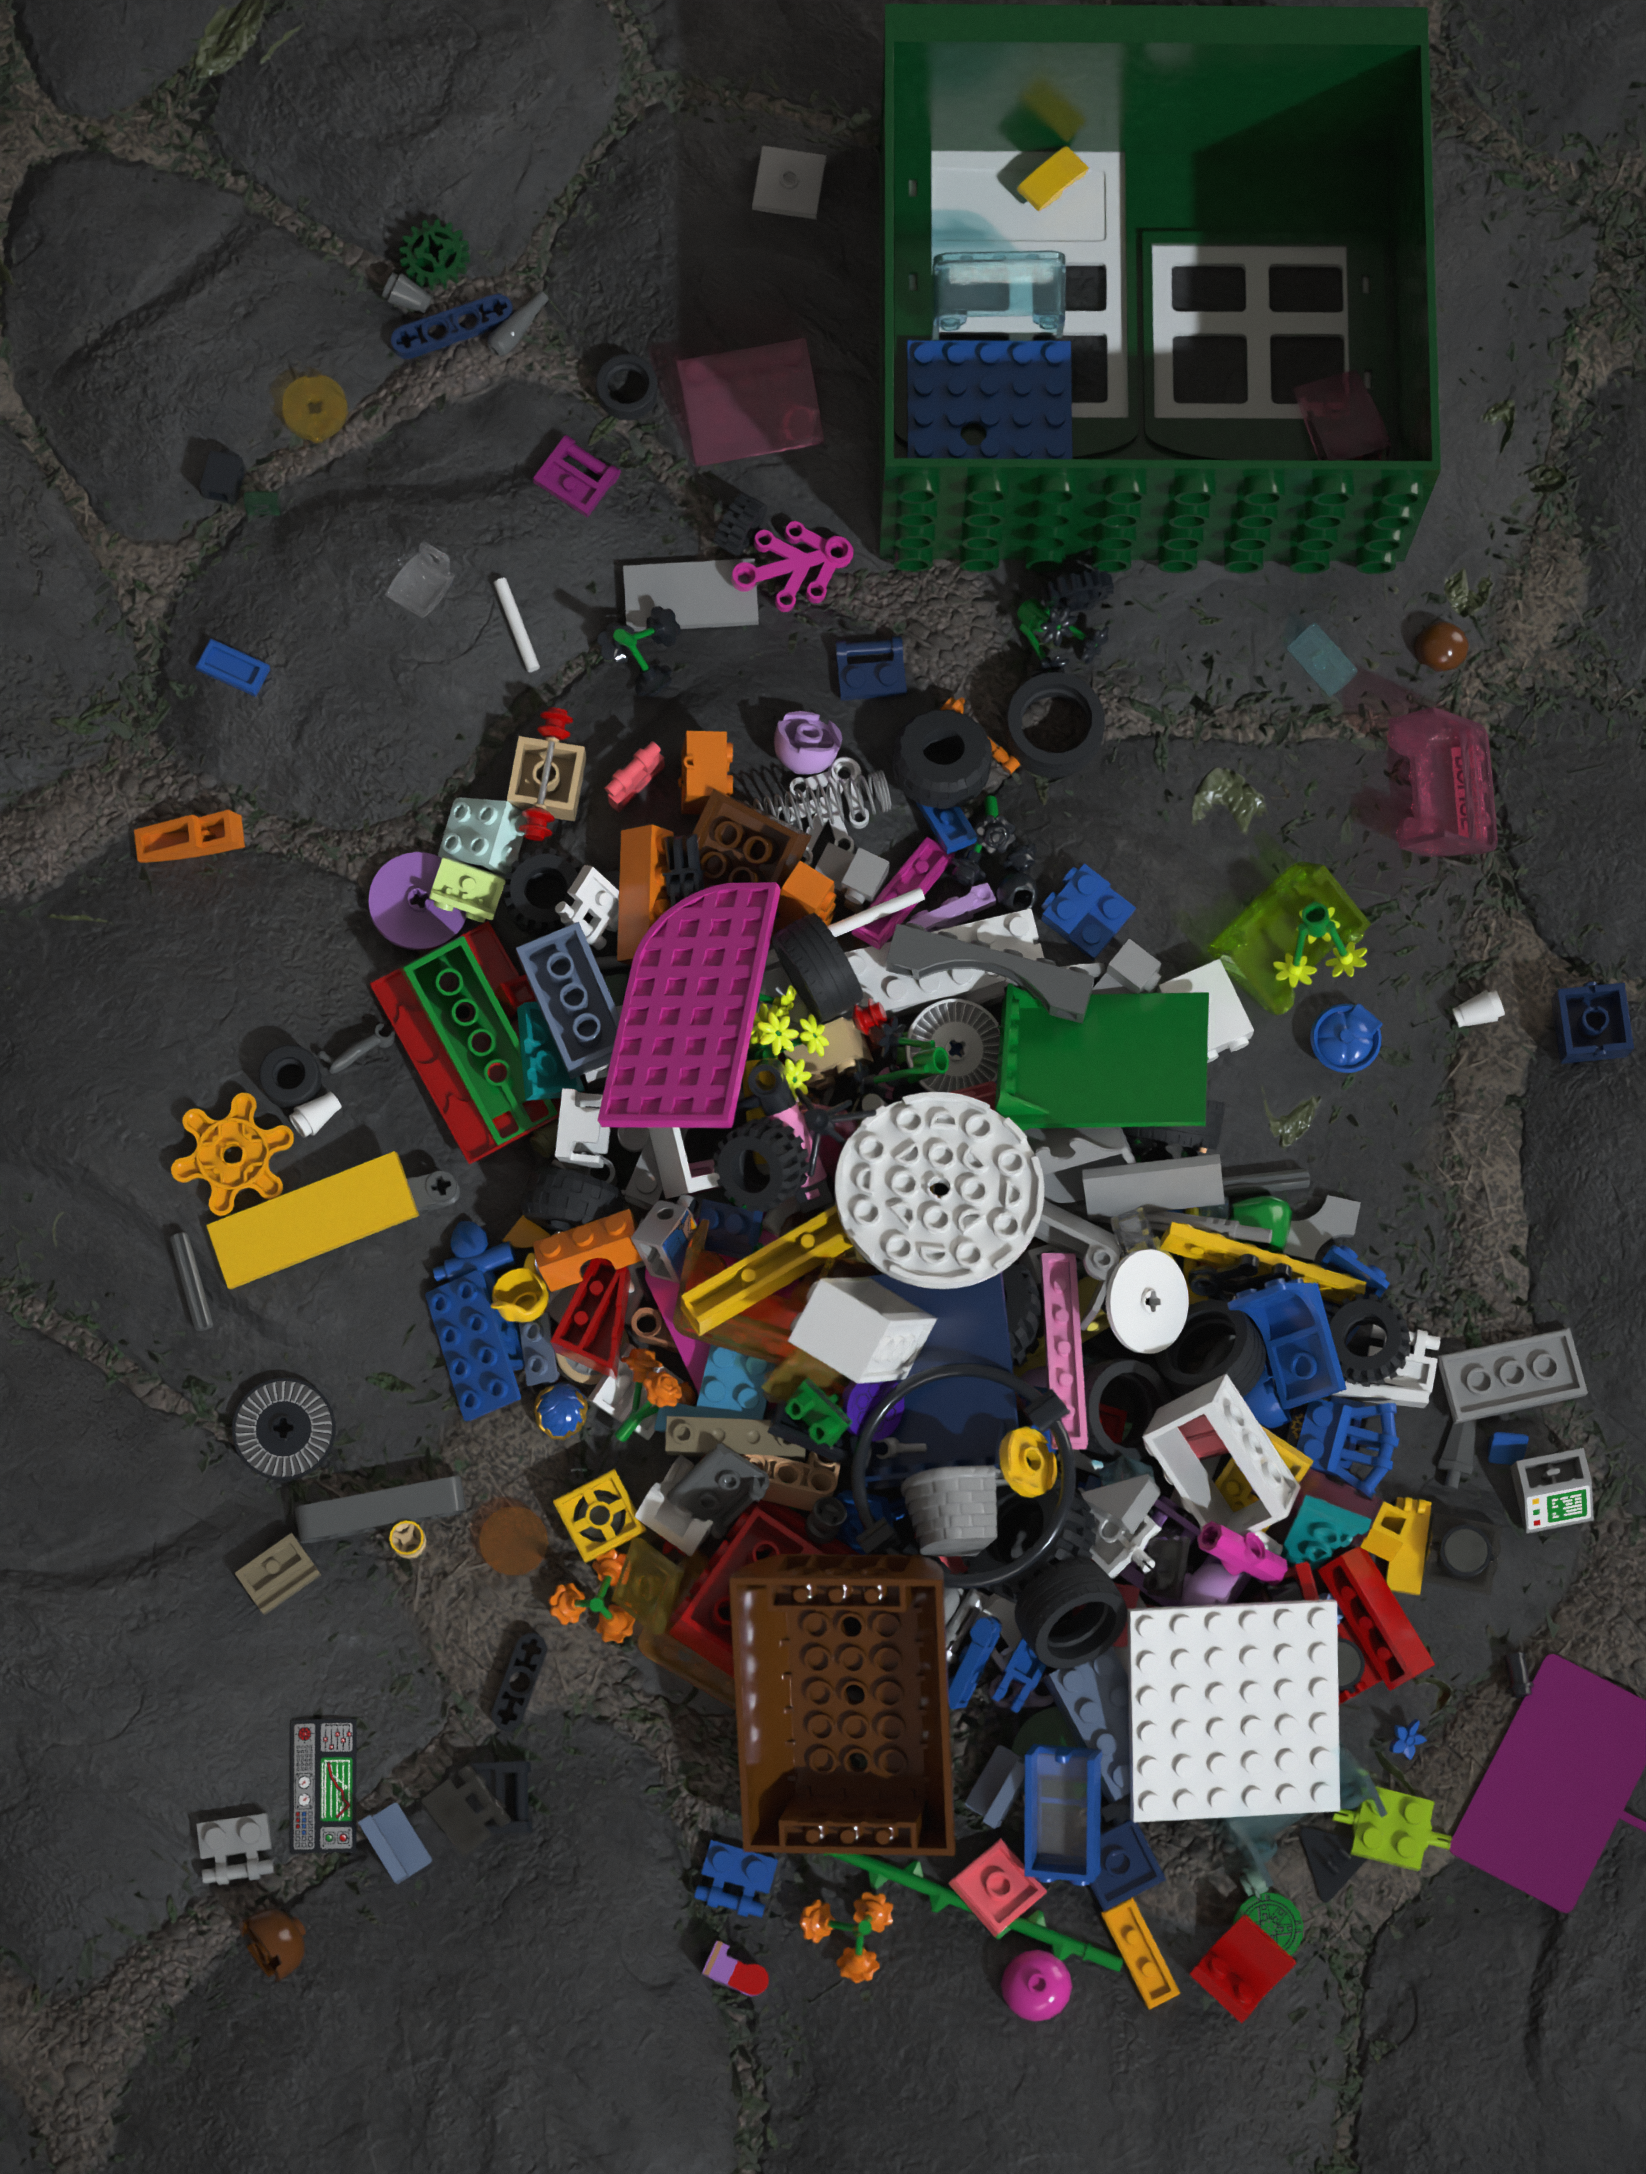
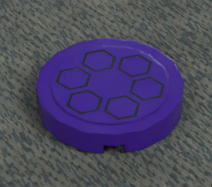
M851 1380L843 1392V1408L840 1407L853 1421L846 1430L852 1436L858 1438L873 1408L899 1383L896 1380L858 1384ZM904 1397L883 1418L872 1441L883 1440L892 1434L899 1425L904 1412Z

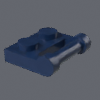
M901 635L891 636V640L846 643V640L835 641L840 701L906 696L907 689ZM893 654V661L848 664L847 656Z

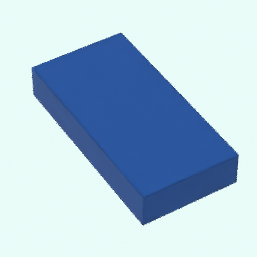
M211 638L195 666L197 671L254 697L257 696L271 669L270 665Z

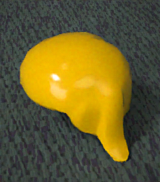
M534 1253L527 1255L523 1267L505 1273L493 1286V1304L490 1307L497 1309L506 1321L522 1323L534 1321L548 1307L549 1292L536 1269Z

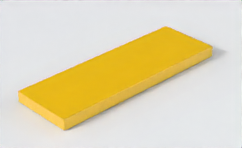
M393 1151L206 1226L227 1288L234 1289L420 1215L398 1153Z

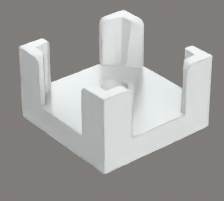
M680 1455L672 1464L661 1484L656 1482L649 1490L634 1517L691 1557L711 1534L710 1529L714 1522L709 1519L705 1521L679 1503L672 1504L667 1500V1493L694 1467L691 1461Z

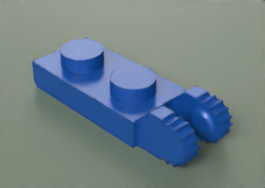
M980 1617V1619H977V1622H974L975 1626H972L970 1631L973 1642L967 1644L959 1657L960 1668L957 1674L951 1676L948 1680L950 1709L967 1707L995 1648V1644L1000 1636L999 1632H1002V1623L998 1617Z
M1023 1636L1020 1638L1002 1672L1004 1675L992 1695V1699L999 1702L1005 1696L1012 1679L1023 1685L1011 1703L1010 1709L1016 1713L1023 1706L1030 1691L1035 1689L1047 1667L1032 1652Z

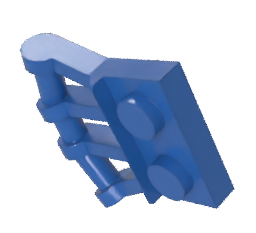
M1322 1399L1309 1402L1296 1449L1314 1461L1309 1469L1337 1476L1361 1495L1371 1500L1376 1494L1374 1491L1376 1486L1388 1471H1392L1394 1463L1391 1461L1393 1449L1398 1448L1400 1439L1396 1435L1394 1414L1397 1413L1396 1403L1352 1408L1348 1405H1341ZM1380 1416L1382 1433L1350 1426L1351 1419ZM1350 1436L1380 1444L1377 1457L1344 1449L1346 1437ZM1343 1459L1373 1468L1362 1482L1339 1466L1340 1460Z

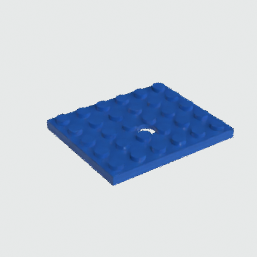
M907 341L908 458L1072 459L1071 341ZM971 423L979 424L986 431V438L981 444L976 446L968 445L960 435L963 427Z

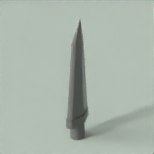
M1477 1419L1457 1424L1453 1422L1437 1467L1440 1470L1447 1471L1445 1488L1458 1490L1461 1474L1472 1475Z

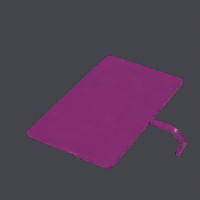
M1549 1654L1545 1657L1532 1682L1534 1683V1688H1531L1532 1695L1526 1696L1520 1705L1450 1842L1449 1851L1461 1860L1562 1913H1569L1574 1909L1618 1820L1620 1819L1646 1833V1822L1623 1811L1646 1767V1700L1555 1654Z

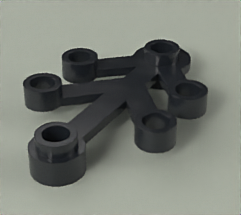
M1244 1254L1239 1257V1262L1235 1265L1219 1269L1209 1265L1195 1267L1188 1274V1282L1191 1290L1197 1295L1210 1296L1212 1299L1230 1302L1237 1299L1236 1294L1249 1289H1256L1257 1292L1263 1290L1266 1282L1284 1278L1285 1282L1292 1279V1268L1287 1264L1277 1263L1273 1265L1271 1273L1241 1281L1231 1280L1242 1275L1248 1277L1255 1276L1258 1273V1257L1252 1254ZM1224 1291L1231 1292V1293H1233L1234 1295H1232V1294H1225Z

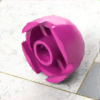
M1032 1950L1025 1951L1010 1961L1004 1970L1001 1988L1003 1998L1009 2009L1020 2018L1035 2022L1048 2020L1063 2010L1069 2001L1072 1984L1070 1973L1063 1961L1050 1952Z

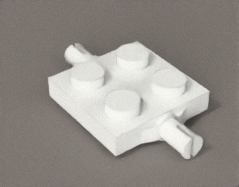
M1077 1488L1078 1490L1081 1491V1495L1083 1496L1082 1493L1085 1492L1084 1489H1083V1488ZM1092 1509L1089 1511L1094 1514L1096 1527L1092 1528V1532L1096 1533L1095 1546H1091L1090 1553L1093 1554L1092 1559L1112 1579L1132 1561L1145 1573L1151 1569L1143 1560L1152 1568L1154 1567L1155 1561L1143 1550L1161 1528L1147 1514L1132 1535L1095 1514Z

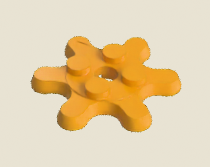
M249 1093L237 1094L231 1102L230 1113L222 1120H213L204 1111L195 1108L187 1111L183 1116V1126L196 1138L197 1147L190 1156L175 1160L171 1167V1174L175 1180L181 1183L197 1178L208 1181L212 1188L209 1208L218 1216L227 1215L232 1211L236 1194L244 1188L255 1189L263 1198L268 1200L279 1197L283 1191L282 1181L269 1169V1160L274 1153L287 1150L292 1146L294 1134L289 1127L283 1125L269 1130L257 1127L254 1122L257 1103L255 1098ZM233 1146L239 1147L243 1152L241 1161L233 1164L224 1160L225 1151Z

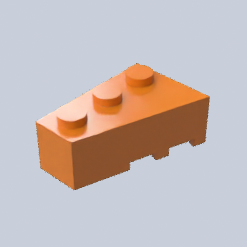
M799 861L781 888L777 912L780 915L778 919L775 918L771 937L787 925L793 924L794 921L811 913H816L829 926L836 913L833 911L836 903H834L836 894H834V881L804 862Z

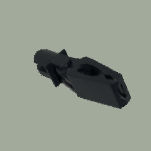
M690 834L688 837L677 835L675 839L672 836L664 837L667 873H662V875L666 876L667 895L671 900V907L686 897L704 889L703 872H706V870H701L697 834ZM689 874H693L694 877L689 878ZM675 875H679L680 879H675Z

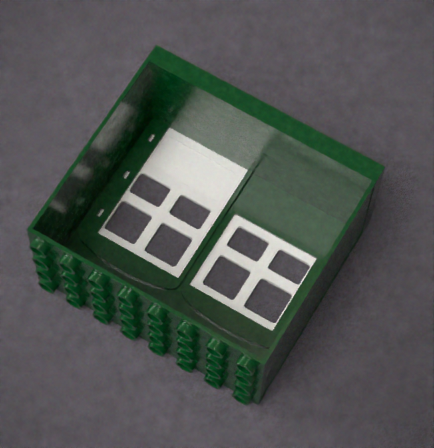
M885 4L880 99L879 559H893L894 568L906 572L928 570L933 567V559H959L960 568L970 572L993 571L999 567V560H1026V568L1028 570L1041 573L1056 572L1064 569L1065 560H1092V569L1099 570V572L1107 571L1108 573L1129 570L1131 568V560H1158V569L1167 573L1191 572L1197 569L1198 561H1224V569L1237 574L1258 572L1264 568V561H1290V570L1300 574L1325 572L1330 568V561H1355L1356 570L1360 573L1384 574L1395 570L1396 562H1404L1441 471L1428 7ZM1068 146L1089 169L1084 177L1064 189L1059 199L1038 212L1016 189L1040 165ZM938 265H1004L1008 267L1009 308L1004 311L938 310L935 307V268ZM1037 265L1103 266L1106 270V309L1104 311L1035 310L1032 306V268ZM1175 266L1242 267L1245 270L1246 309L1243 312L1175 311L1172 308L1171 269ZM1271 267H1338L1342 271L1343 310L1339 313L1271 311L1269 308V269ZM938 335H1005L1009 338V341H1033V338L1037 335L1104 336L1107 340V401L1104 403H1072V459L908 458L907 341H935ZM1176 336H1240L1245 338L1247 351V402L1244 404L1176 403L1173 399L1172 339ZM1272 337H1340L1344 342L1345 402L1343 404L1273 403L1271 400L1270 339ZM971 423L963 427L960 435L968 445L976 446L981 444L986 438V431L979 424Z

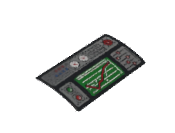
M292 1720L290 1723V1853H355L357 1720Z

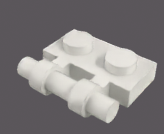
M584 865L567 892L575 899L572 906H569L566 902L562 901L557 904L555 911L561 916V922L567 927L579 922L588 944L600 950L606 945V939L601 936L604 930L607 929L614 932L618 930L619 891L594 867ZM587 911L593 916L590 923L583 919Z
M1372 1325L1370 1337L1382 1339L1384 1347L1387 1341L1385 1331L1379 1326ZM1418 1329L1416 1332L1409 1331L1411 1340L1409 1345L1413 1346V1354L1410 1353L1409 1356H1406V1365L1403 1369L1398 1368L1396 1370V1377L1392 1380L1389 1376L1384 1378L1385 1383L1381 1385L1426 1389L1431 1394L1438 1359L1424 1356L1425 1348L1438 1350L1441 1337L1428 1335V1331ZM1369 1346L1367 1357L1375 1355L1382 1348Z

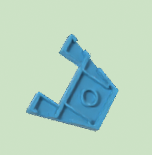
M682 1312L678 1329L696 1333ZM727 1321L704 1333L703 1335L713 1338L697 1406L677 1403L675 1407L668 1405L662 1408L659 1407L654 1430L666 1432L667 1416L764 1420L769 1401L763 1397V1392L771 1391L773 1385L764 1379V1374L775 1370V1363H778L780 1354Z

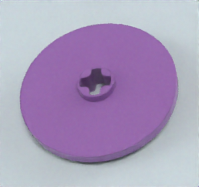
M423 852L403 854L387 862L375 875L368 898L370 916L378 931L393 944L409 950H430L449 942L463 927L467 918L465 916L466 911L455 907L453 911H446L434 906L435 901L429 899L442 861L441 857ZM418 894L420 898H427L424 908H420L417 904L411 905L414 895Z

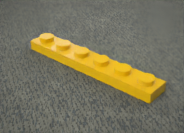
M1171 1222L1161 1237L1159 1249L1219 1268L1238 1264L1239 1257L1244 1254L1255 1255L1259 1259V1269L1255 1276H1250L1252 1278L1271 1273L1273 1265L1277 1263L1287 1264L1292 1268L1291 1280L1302 1278L1304 1283H1318L1322 1299L1342 1305L1341 1300L1347 1297L1349 1301L1356 1300V1294H1365L1366 1282L1355 1279L1350 1274L1332 1272L1323 1269L1317 1264H1307L1291 1259L1285 1254L1271 1253L1259 1249L1253 1244L1239 1243L1227 1239L1221 1234H1210L1194 1229L1186 1223Z

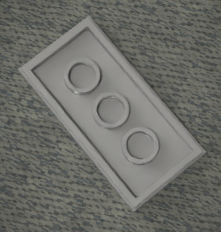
M755 558L623 566L626 625L631 626L634 632L645 630L647 628L646 620L651 616L652 608L656 606L673 610L676 617L675 621L679 623L681 629L759 625L757 586L750 591L742 592L737 590L731 583L734 567L742 562H748L755 566ZM741 575L738 577V580L743 584L750 582L747 576Z
M1220 1154L1082 1170L1088 1219L1225 1204Z
M1570 1328L1437 1357L1454 1424L1578 1398L1588 1394Z

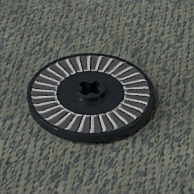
M294 1378L271 1379L254 1387L238 1405L232 1424L233 1442L242 1461L258 1475L276 1481L299 1479L315 1471L330 1454L336 1436L335 1416L325 1396L311 1384ZM284 1420L287 1421L289 1426L293 1427V1431L287 1432V1438H282L279 1432H275V1427H280Z

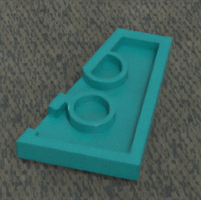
M537 1001L524 1002L517 1008L525 1101L561 1098L562 1089H575L579 1093H583L585 1089L580 1076L570 1080Z
M1305 1495L1283 1542L1280 1557L1286 1559L1287 1565L1292 1567L1295 1564L1307 1562L1312 1571L1331 1558L1334 1550L1340 1546L1345 1548L1349 1545L1355 1535L1366 1533L1369 1530L1372 1519L1329 1504L1323 1499Z

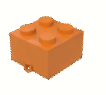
M686 731L681 749V777L678 780V786L681 788V814H702L713 789L728 796L732 795L733 775H727V772H729L730 763L733 760V743H727V732Z

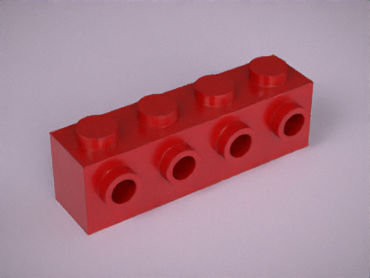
M1358 1546L1318 1570L1389 1691L1435 1665L1367 1550Z

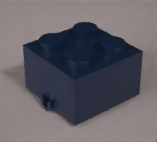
M1587 982L1583 984V987L1557 989L1551 998L1560 1064L1625 1058L1632 1052L1634 1043L1625 983L1597 985V982Z

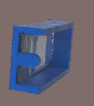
M1033 1744L1026 1752L1025 1876L1035 1877L1039 1882H1053L1059 1879L1070 1880V1883L1073 1885L1084 1886L1094 1883L1100 1874L1101 1749Z

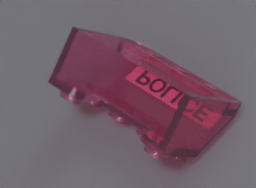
M1435 707L1388 719V742L1390 747L1398 754L1409 757L1410 760L1409 780L1412 785L1413 795L1411 809L1414 818L1407 817L1401 819L1396 829L1399 848L1426 857L1473 855L1494 851L1498 844L1489 739L1485 728L1480 723Z

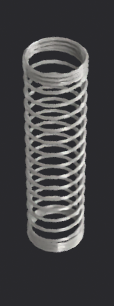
M882 770L870 772L868 784L864 776L860 774L858 777V788L854 779L849 777L847 782L848 791L841 779L837 782V793L833 784L829 781L827 783V796L819 783L816 787V797L812 788L808 786L806 788V801L801 790L797 788L795 791L796 805L789 791L785 793V806L780 795L776 793L774 796L775 810L768 796L764 798V811L757 798L753 801V807L757 808L758 805L759 810L768 813V801L772 815L780 819L778 811L779 800L785 820L791 824L788 805L789 796L799 829L803 831L798 793L801 797L810 828L813 829L809 792L812 796L820 825L823 827L824 822L819 788L823 795L831 824H834L830 787L838 806L841 821H845L840 784L844 790L852 819H855L851 782L859 801L862 816L865 818L861 779L866 788L872 812L876 815L871 779L873 777L880 811L884 813L890 812L892 809L887 781Z

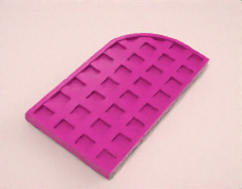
M777 882L726 883L703 889L672 906L659 917L644 935L633 957L597 1121L602 1127L732 1128L781 891Z

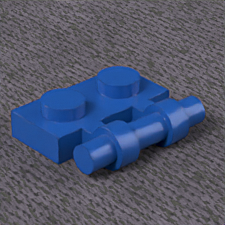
M711 1840L701 1875L714 1878L712 1888L698 1885L694 1898L707 1902V1906L717 1908L719 1905L738 1911L737 1915L748 1917V1914L762 1918L766 1904L753 1901L755 1891L769 1894L778 1859L754 1852H744L741 1848ZM728 1882L745 1887L742 1897L722 1892L724 1883Z

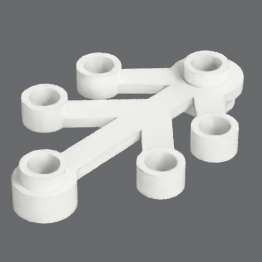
M837 758L829 766L827 772L808 778L797 777L793 779L790 783V793L795 798L793 788L797 784H803L806 788L809 786L814 790L818 783L822 787H826L829 781L833 784L837 793V782L839 779L844 782L848 791V779L840 778L838 773L841 770L849 771L850 777L854 779L857 785L858 777L861 774L860 766L852 758ZM851 782V794L854 814L862 813L855 789ZM840 784V791H841V794H842V792H844V790H843V788H842V785ZM830 787L834 824H831L824 798L820 797L824 826L829 820L835 838L834 845L838 846L840 842L846 841L851 846L847 851L853 853L854 841L848 836L844 822L841 821L838 806ZM806 790L802 793L804 799L806 798ZM813 800L810 801L811 815L815 814L812 819L813 829L809 826L806 831L812 837L803 854V857L806 859L805 864L810 867L813 862L812 849L824 826L820 825ZM803 803L799 804L801 818L807 817ZM779 807L778 811L780 815L781 813H783L782 808ZM789 807L791 825H793L797 819L793 807ZM864 808L866 818L862 822H856L852 819L851 813L849 814V822L854 828L861 829L867 826L869 812L866 808Z

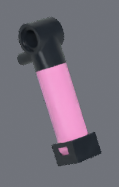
M764 1058L757 1062L749 1074L748 1084L754 1094L737 1101L735 1115H740L761 1106L765 1117H770L771 1121L776 1118L782 1120L783 1127L790 1125L795 1129L793 1132L795 1137L801 1136L804 1141L801 1143L803 1149H807L809 1154L805 1161L809 1163L813 1141L787 1082L786 1068L777 1059ZM770 1071L774 1074L776 1083L773 1085L762 1083L759 1078V1072ZM819 1155L814 1176H808L806 1183L801 1186L802 1189L795 1194L802 1214L835 1202L834 1182L830 1173L825 1172Z

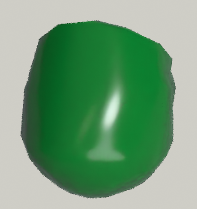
M1261 1196L1232 1204L1231 1220L1239 1221L1240 1225L1272 1229L1270 1243L1237 1239L1236 1242L1253 1244L1259 1249L1275 1254L1284 1253L1292 1219V1211L1286 1201L1275 1196Z

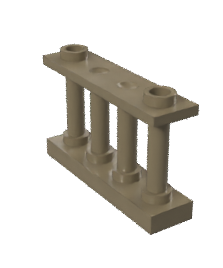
M667 1416L665 1446L667 1456L703 1457L705 1453H709L718 1443H721L737 1454L770 1455L805 1462V1448L767 1433L771 1420Z

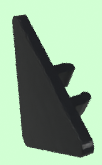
M1302 1828L1300 1835L1321 1901L1328 1903L1368 1859L1350 1854L1353 1842L1351 1838L1310 1828Z

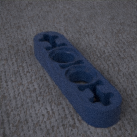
M493 294L403 325L392 333L391 343L393 351L402 359H412L495 330L513 314L512 303L505 295ZM499 305L503 309V315L497 316L493 312V306ZM479 310H484V315H486L487 322L482 323V317ZM465 314H471L476 317L477 321L473 327L463 328L458 323L460 317ZM442 325L446 329V333L440 339H433L428 335L430 327ZM422 330L424 344H421L418 331ZM407 337L411 341V347L405 349V346L401 344V338Z

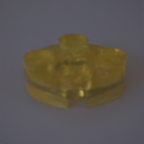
M318 375V377L307 378V376L298 378L289 385L283 395L282 411L286 425L300 438L320 443L326 438L335 435L345 424L349 409L344 391L336 381L327 376ZM310 402L313 404L321 402L323 403L321 405L322 411L318 414H310V409L307 405Z

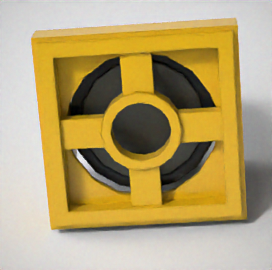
M615 1469L553 1501L585 1563L647 1531L644 1524L634 1517L637 1511ZM602 1490V1491H609L610 1493H608V1492H601V1491L593 1492V1491Z

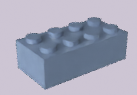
M577 922L517 947L518 959L570 1080L609 1064L620 1016L580 923Z
M1111 1646L1102 1655L1086 1664L1073 1668L1059 1669L1044 1679L1078 1747L1102 1750L1101 1791L1108 1804L1130 1794L1128 1675Z

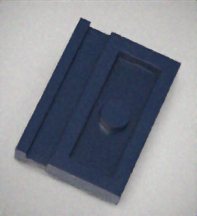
M703 1199L697 1233L700 1234L699 1241L694 1244V1248L743 1260L752 1254L753 1247L758 1244L763 1212L758 1210L754 1212L747 1211L745 1207L740 1208L736 1205Z

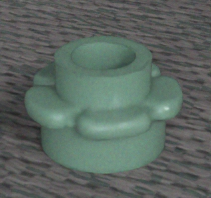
M1254 1865L1248 1869L1244 1866L1242 1870L1245 1874L1239 1877L1248 1897L1255 1893L1257 1898H1261L1260 1894L1268 1891V1888L1257 1866Z

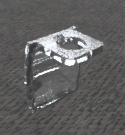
M422 541L419 545L420 553L415 555L399 571L385 596L419 617L424 618L442 600L455 575L450 572L449 557ZM430 554L434 555L440 562L438 564L434 562Z

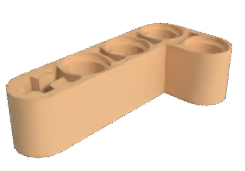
M810 1451L806 1463L770 1455L738 1454L768 1474L769 1487L766 1489L765 1496L761 1500L811 1511L818 1499L821 1497H832L838 1484L840 1463Z

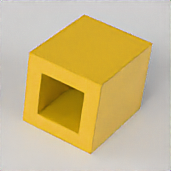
M1383 1501L1373 1517L1360 1547L1392 1562L1403 1545L1415 1516Z

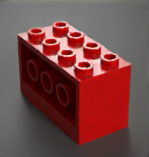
M755 1507L750 1515L745 1512L742 1513L726 1535L731 1540L730 1543L724 1540L707 1563L712 1568L711 1571L705 1568L688 1591L693 1596L692 1599L686 1596L669 1619L674 1625L668 1634L733 1679L735 1678L729 1582L731 1575L748 1564L779 1554H824L758 1507Z

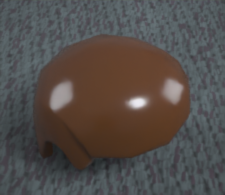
M1436 622L1425 627L1417 635L1414 645L1419 663L1431 667L1436 672L1456 669L1466 660L1469 649L1465 633L1459 627L1449 622Z

